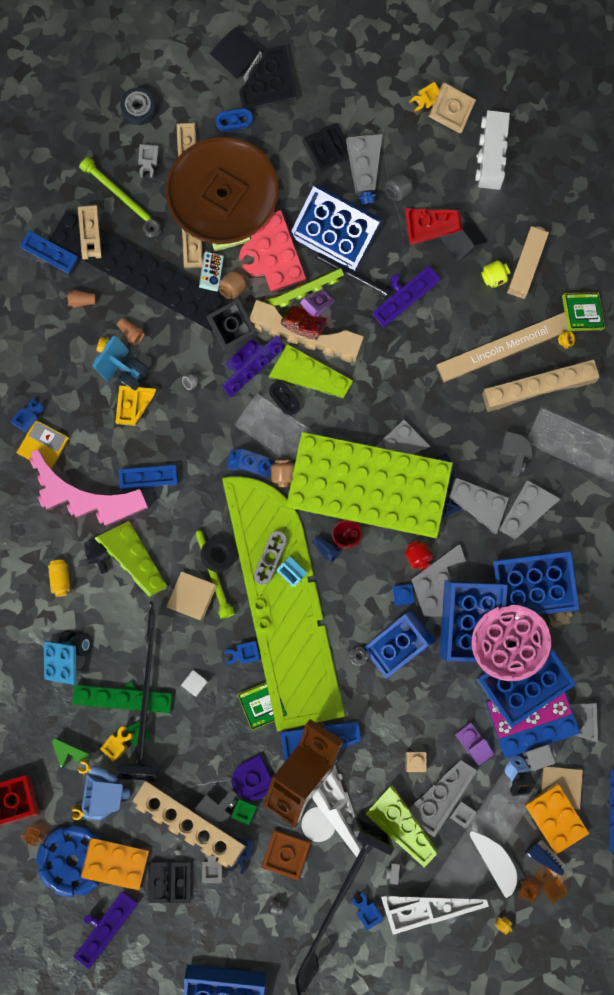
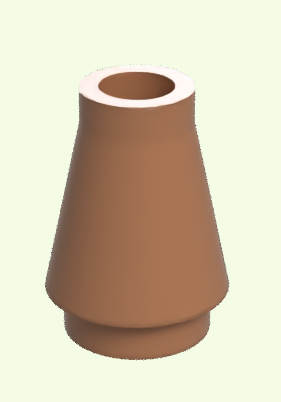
M75 289L68 291V306L75 308L91 304L95 305V293Z
M122 318L117 323V326L129 343L136 345L144 338L143 329L126 318Z

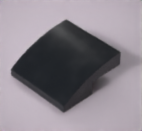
M236 26L209 54L238 79L246 68L252 65L259 52L261 51L262 53L263 50Z
M338 123L324 127L320 132L304 137L302 140L318 172L327 170L349 159L346 138Z
M148 862V903H190L191 862Z

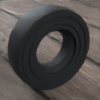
M222 537L209 539L203 545L200 554L204 566L213 572H223L229 569L236 557L235 549L231 542ZM212 549H222L225 553L224 560L220 562L215 561L211 556Z

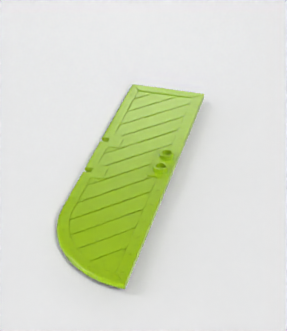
M242 476L222 477L277 732L305 726L310 719L319 723L346 717L325 625L318 627L317 621L324 618L316 582L308 583L307 577L314 576L304 529L297 511L287 508L288 499L280 491L265 482ZM273 532H282L286 536V544L272 578L268 584L259 585L254 580V573L268 539ZM281 537L272 538L275 541L272 548L268 546V549H273L279 553L280 550H276L279 543H283L280 540ZM267 553L264 559L267 563L272 564L275 562L276 557L272 553ZM289 557L307 572L294 587L276 571ZM261 564L260 566L264 567L262 573L257 575L260 576L259 580L263 581V579H268L266 576L267 569L272 571V568ZM280 697L288 714L286 717L283 716Z

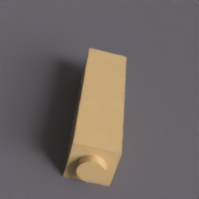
M531 226L507 293L523 299L526 298L549 234L544 228Z

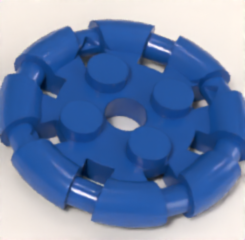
M70 825V827L63 828L61 826L50 832L46 836L45 842L38 849L36 863L39 865V877L47 888L53 889L57 895L74 897V895L81 894L83 896L99 885L98 881L81 878L88 845L86 846L81 841L84 837L89 841L90 837L101 840L97 834L91 833L87 827ZM72 835L73 841L66 842L65 836ZM53 843L58 846L55 852L49 849ZM70 855H75L78 859V863L74 867L69 866L67 863V858ZM47 861H52V869H47ZM57 876L64 879L61 884L54 881ZM79 880L80 885L73 887L72 881Z

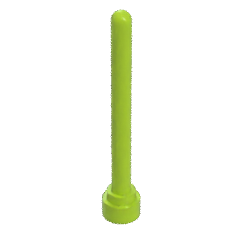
M88 156L81 162L79 168L83 172L94 175L143 220H151V216L96 168L94 160Z
M197 530L196 537L200 549H202L206 540L203 532ZM208 569L212 583L217 585L215 592L220 604V611H218L220 619L235 615L233 607L227 604L217 572Z

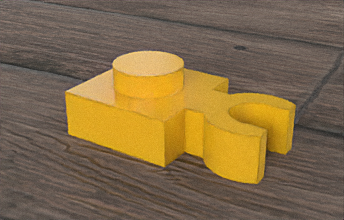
M433 82L418 92L419 96H414L410 99V103L413 101L418 102L419 106L414 109L415 112L421 110L424 104L427 108L434 104L439 92L438 86Z
M126 726L120 727L118 736L112 734L100 748L113 762H117L127 750L128 746L125 742L130 741L134 737V733H129L127 737L124 735V731L127 729Z

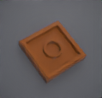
M273 830L261 868L299 880L311 842Z

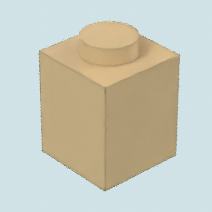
M405 752V772H427L426 752Z

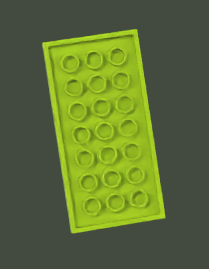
M302 432L286 507L437 539L453 463Z

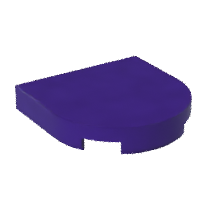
M261 755L240 764L233 773V790L244 800L254 801L267 795L272 777Z

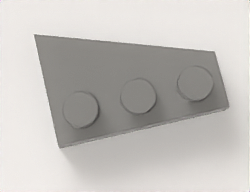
M383 134L355 136L346 139L355 194L373 192L375 190Z
M403 420L375 447L415 455L430 448V445Z
M455 478L448 497L465 511L472 514L481 524L483 523L492 533L497 534L509 498Z
M527 480L499 531L516 540L555 505L560 498Z

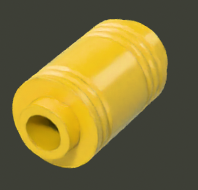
M65 560L51 561L48 566L51 593L55 594L56 597L66 596L67 592L70 591L68 564L65 563Z

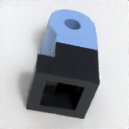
M512 756L504 769L512 782L510 792L512 796L530 794L536 783L529 767L522 757Z

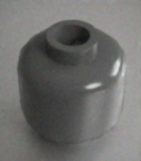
M396 173L385 184L386 195L396 201L404 199L413 189L412 179L403 173Z

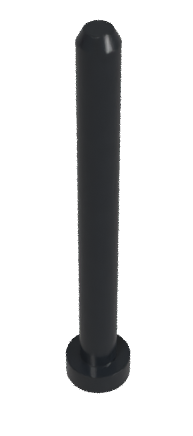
M317 253L315 256L316 260L333 269L341 268L344 275L382 295L381 298L386 300L391 291L390 287L384 288L321 253Z

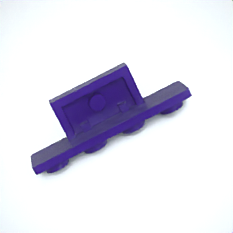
M276 335L264 347L254 339H251L224 363L234 373L222 385L228 396H234L285 348L279 336Z

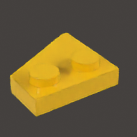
M119 386L115 423L135 426L155 396L156 389L138 387L134 391L128 386Z

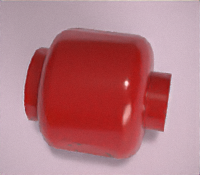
M418 540L406 547L405 557L411 568L424 570L430 566L429 562L433 559V555L425 542Z

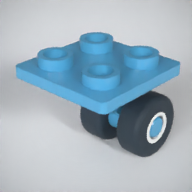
M114 335L106 343L102 353L96 357L93 368L106 381H110L119 368L124 372L120 373L117 378L118 381L136 391L140 386L137 379L139 376L146 377L150 369L135 358H131L127 366L122 364L129 350Z
M66 630L60 635L58 642L45 641L44 679L72 685L76 684V655L86 656L90 653L93 645L92 637L88 633L79 632L76 634L75 631Z

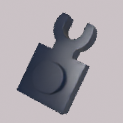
M234 837L246 846L235 864L241 866L240 874H244L246 869L244 860L250 861L254 841ZM230 866V871L233 872L234 867Z

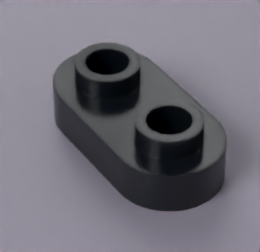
M283 382L273 383L269 388L271 399L284 415L295 416L300 410L298 399ZM281 390L282 394L276 395L275 391ZM289 404L294 406L292 410L287 409Z

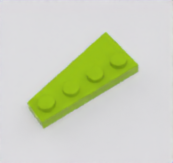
M341 268L332 270L311 279V282L307 281L297 285L296 289L292 288L278 293V297L264 299V302L273 306H286L295 297L297 300L307 296L306 292L308 291L316 292L323 289L322 285L326 283L332 285L338 282V278L344 276Z
M288 344L269 375V378L274 380L277 379L285 383L303 386V388L314 389L343 399L353 383V380Z
M129 521L95 538L99 544L101 543L107 549L111 557H115L124 571L127 570L133 577L132 579L149 597L167 588L166 583Z
M391 785L366 812V815L425 867L437 855L438 850Z

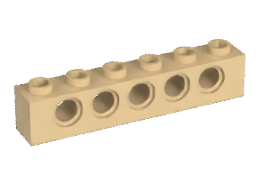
M147 781L144 782L132 801L137 804L135 808L145 814L146 811L153 815L151 818L157 823L162 824L164 822L169 825L168 830L178 835L180 832L186 836L184 840L193 846L198 844L202 847L200 851L209 857L212 854L218 857L217 862L226 868L229 865L234 867L246 848L244 844ZM155 798L160 801V806L156 810L151 807V802ZM171 809H174L177 813L174 820H169L167 817V813ZM186 820L193 822V828L190 831L184 829L183 825ZM206 830L209 832L210 838L208 841L202 842L200 834ZM220 841L226 844V850L223 853H219L216 849Z

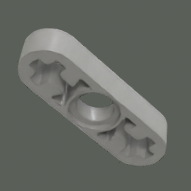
M273 532L268 539L254 573V580L259 585L268 584L272 578L286 544V536L282 532ZM280 536V540L283 542L277 545L276 550H280L279 553L273 549H268V546L273 547L275 541L272 538ZM267 553L275 555L276 560L274 563L269 564L265 561L264 557ZM261 564L272 568V571L267 569L266 576L268 579H263V581H260V576L257 575L262 573L264 567L260 566Z

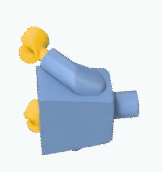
M82 759L80 763L85 764L86 768L78 767L79 773L84 774L88 771L90 774H86L82 806L74 805L72 807V811L79 812L73 813L72 818L79 820L83 816L85 819L103 820L112 812L120 809L121 800L129 799L130 790L128 787H123L122 783L117 780V777L108 770L95 765L89 766V762Z

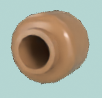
M228 272L219 282L221 295L227 299H237L247 288L245 276L240 272Z
M290 459L275 460V463L270 467L272 482L278 483V487L290 486L293 480L295 464L290 462Z

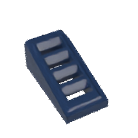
M537 842L525 852L528 857L558 875L562 876L565 871Z

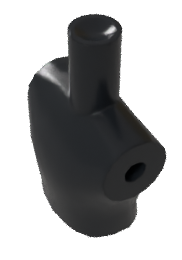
M95 539L85 542V556L88 564L97 563L100 573H107L108 569L105 560L111 558L107 549Z

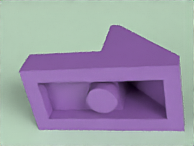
M321 289L303 298L300 304L302 309L313 320H316L335 300L324 289Z
M472 723L455 734L478 766L494 755L486 740L480 736Z

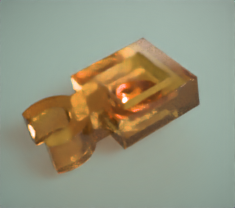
M543 867L546 871V876L540 877L536 872L535 877L539 881L544 882V885L540 888L550 903L554 904L567 895L568 891L557 876L551 878L550 870L547 867Z

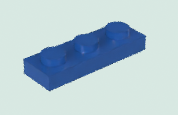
M28 231L20 245V248L69 275L78 261L76 255L31 231Z
M176 465L118 470L120 490L178 485Z

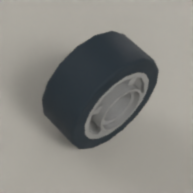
M135 87L129 89L121 98L120 107L123 117L133 125L141 126L147 124L156 114L154 97L144 88ZM137 104L143 105L140 109L134 108Z

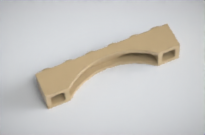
M256 300L249 318L255 331H267L273 337L277 335L287 338V341L293 344H298V342L305 344V347L308 349L322 350L328 356H340V359L346 362H356L364 336L346 330L330 335L309 337L298 335L299 331L292 332L286 328V326L292 325L285 324V319L273 305Z
M591 360L484 389L482 395L487 412L542 394L596 383L600 377L595 361Z

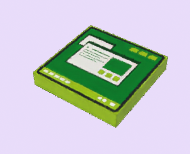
M599 292L564 293L562 295L568 331L603 330L605 328Z
M267 682L237 694L251 730L275 721ZM280 697L283 716L286 717L288 714Z

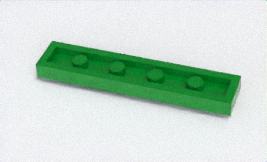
M74 685L72 705L141 711L143 691ZM149 692L148 711L170 713L172 694Z

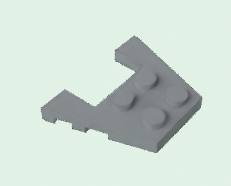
M457 545L411 580L423 617H442L444 580H451L447 567L466 561L461 545Z

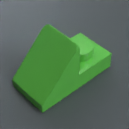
M53 739L52 743L61 768L65 767L70 755H72V760L78 763L82 759L89 762L91 754L58 739Z

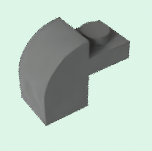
M506 431L500 453L514 456L510 475L518 477L520 472H524L526 461H523V459L530 460L532 458V447L525 437Z
M231 790L220 804L206 795L194 811L209 822H222L231 816L226 811V808L231 809L238 801L235 797L238 794Z

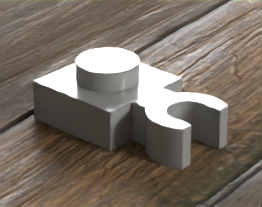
M140 144L138 164L143 165L139 171L141 178H143L145 171L150 172V178L154 177L152 166H157L158 146Z
M205 854L208 862H202V883H222V865L216 862L218 857L215 855L209 857Z

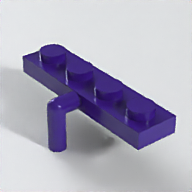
M430 266L426 267L403 287L398 283L399 276L396 274L392 275L390 285L395 289L396 293L372 312V316L383 328L388 326L441 281Z
M122 891L101 920L92 914L86 915L84 922L87 924L91 923L95 928L73 958L90 969L138 902Z

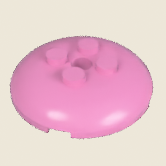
M519 605L497 607L486 613L477 623L472 635V650L477 663L486 673L500 680L518 681L534 675L544 666L551 651V636L545 621L533 610ZM509 642H515L517 646L508 648L507 644Z

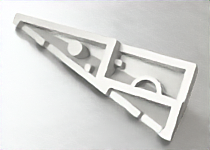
M334 765L332 772L311 798L357 857L362 845L361 841L356 839L351 824L355 814L348 793L344 792L340 781L343 779L342 774H338Z
M381 897L393 935L489 906L487 899Z

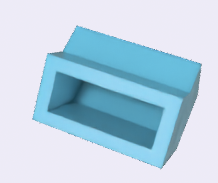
M291 557L276 570L293 587L307 574Z

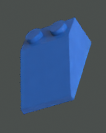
M414 611L404 614L367 644L364 650L368 652L369 657L383 676L388 679L434 644L436 640Z

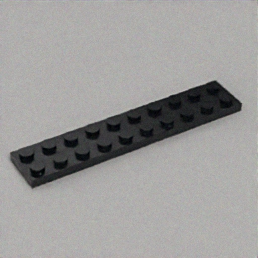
M68 210L65 212L48 241L76 255L78 260L208 332H212L213 329L206 315L229 303V299L215 291L200 288L199 282L99 228L102 258L89 257V259L83 260L79 216ZM94 244L87 245L88 250L95 249Z

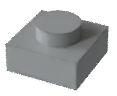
M460 801L449 818L467 829L477 812Z
M391 863V866L387 867L386 879H389L390 884L398 885L400 864Z

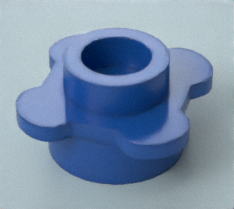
M372 191L361 193V197H358L357 200L360 199L361 205L375 202L374 196L377 195H372Z

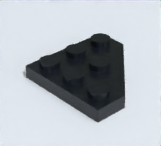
M285 45L266 49L262 59L255 66L247 82L239 91L243 109L252 110L297 99Z

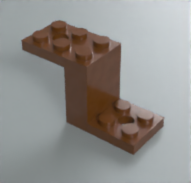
M310 719L305 725L299 745L272 777L263 806L296 828L307 802L332 772L343 741L336 734L330 733L323 728L320 723Z

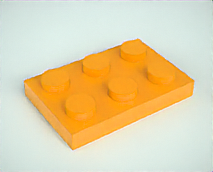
M558 783L524 804L556 855L589 834Z
M90 837L81 878L139 890L149 851Z

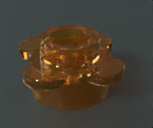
M27 828L25 834L20 835V838L30 846H36L37 843L43 841L40 831L34 828Z
M523 880L518 897L520 899H528L531 903H534L537 900L536 896L540 886L537 883L532 884L528 880Z

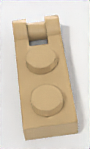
M97 205L78 207L82 259H89V257L102 258ZM94 244L95 249L88 250L87 245Z

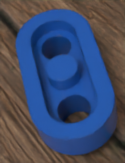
M247 109L224 111L216 117V126L222 132L246 129L253 122L252 113ZM245 118L247 121L241 122L240 119ZM227 121L228 124L223 125L222 122Z

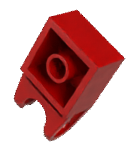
M24 775L0 783V826L41 815L31 776ZM14 796L17 798L16 804H12Z

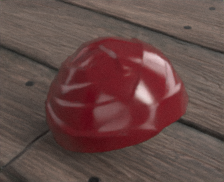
M350 520L338 522L332 530L333 542L342 549H351L358 546L363 539L361 525Z

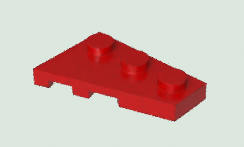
M405 208L409 243L412 245L463 230L461 212L457 210Z

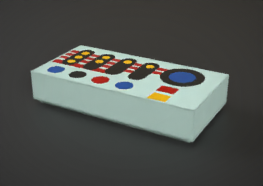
M205 251L199 283L200 288L218 291L223 256Z

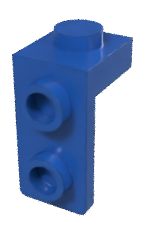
M243 449L231 450L227 457V469L245 470L264 477H270V467L274 460Z

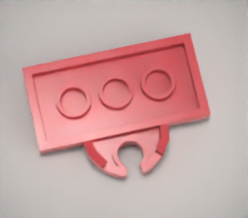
M281 210L274 212L268 222L257 233L250 236L251 240L243 245L239 255V261H243L247 256L254 258L253 264H244L242 269L253 277L265 276L270 293L306 281Z

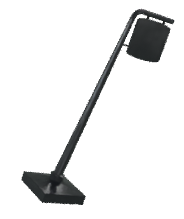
M150 601L147 629L148 652L136 759L133 764H117V775L119 779L159 782L158 768L145 765L144 760L155 625L153 601Z
M357 817L354 818L351 824L356 839L362 841V848L296 975L295 986L297 995H301V992L305 993L318 971L319 962L314 950L368 851L374 847L391 856L395 849L390 836L386 832Z

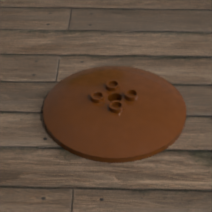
M213 137L195 143L176 159L167 177L166 199L171 215L176 223L192 237L213 244L235 243L257 233L271 218L278 200V180L270 160L254 145L233 137ZM220 190L228 192L225 197H219L217 194Z

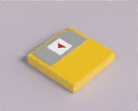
M36 420L19 447L17 454L30 460L29 458H32L31 452L39 450L46 464L52 470L69 437Z

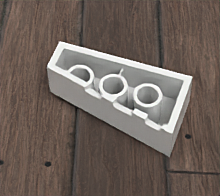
M487 110L486 117L482 116L481 128H484V134H480L479 140L482 152H478L477 163H480V170H476L475 177L479 188L500 190L506 164V157L504 156L507 149V141L505 140L508 136L510 113Z

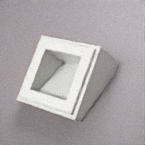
M193 670L181 686L197 697L208 681Z

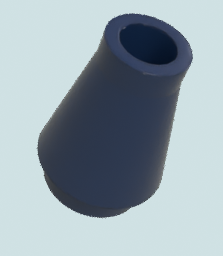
M318 535L312 541L325 561L333 562L341 552L337 545L321 535Z

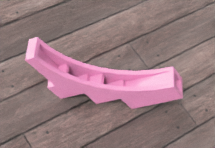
M39 450L31 452L32 458H29L33 468H37L40 473L37 478L41 486L45 485L46 487L39 491L41 496H38L41 506H46L48 510L69 501L70 504L67 505L71 516L75 514V517L79 518L98 509L99 512L96 513L99 523H104L105 526H108L148 508L140 489L126 494L111 496L81 491L60 479L46 464Z

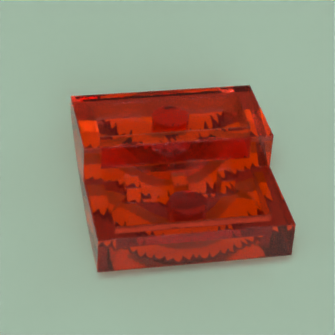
M291 306L282 318L281 325L297 335L317 340L327 326V318L311 316L305 308Z

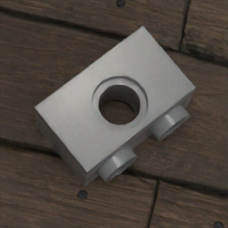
M549 745L521 753L530 771L555 764L556 754L553 747L550 748Z

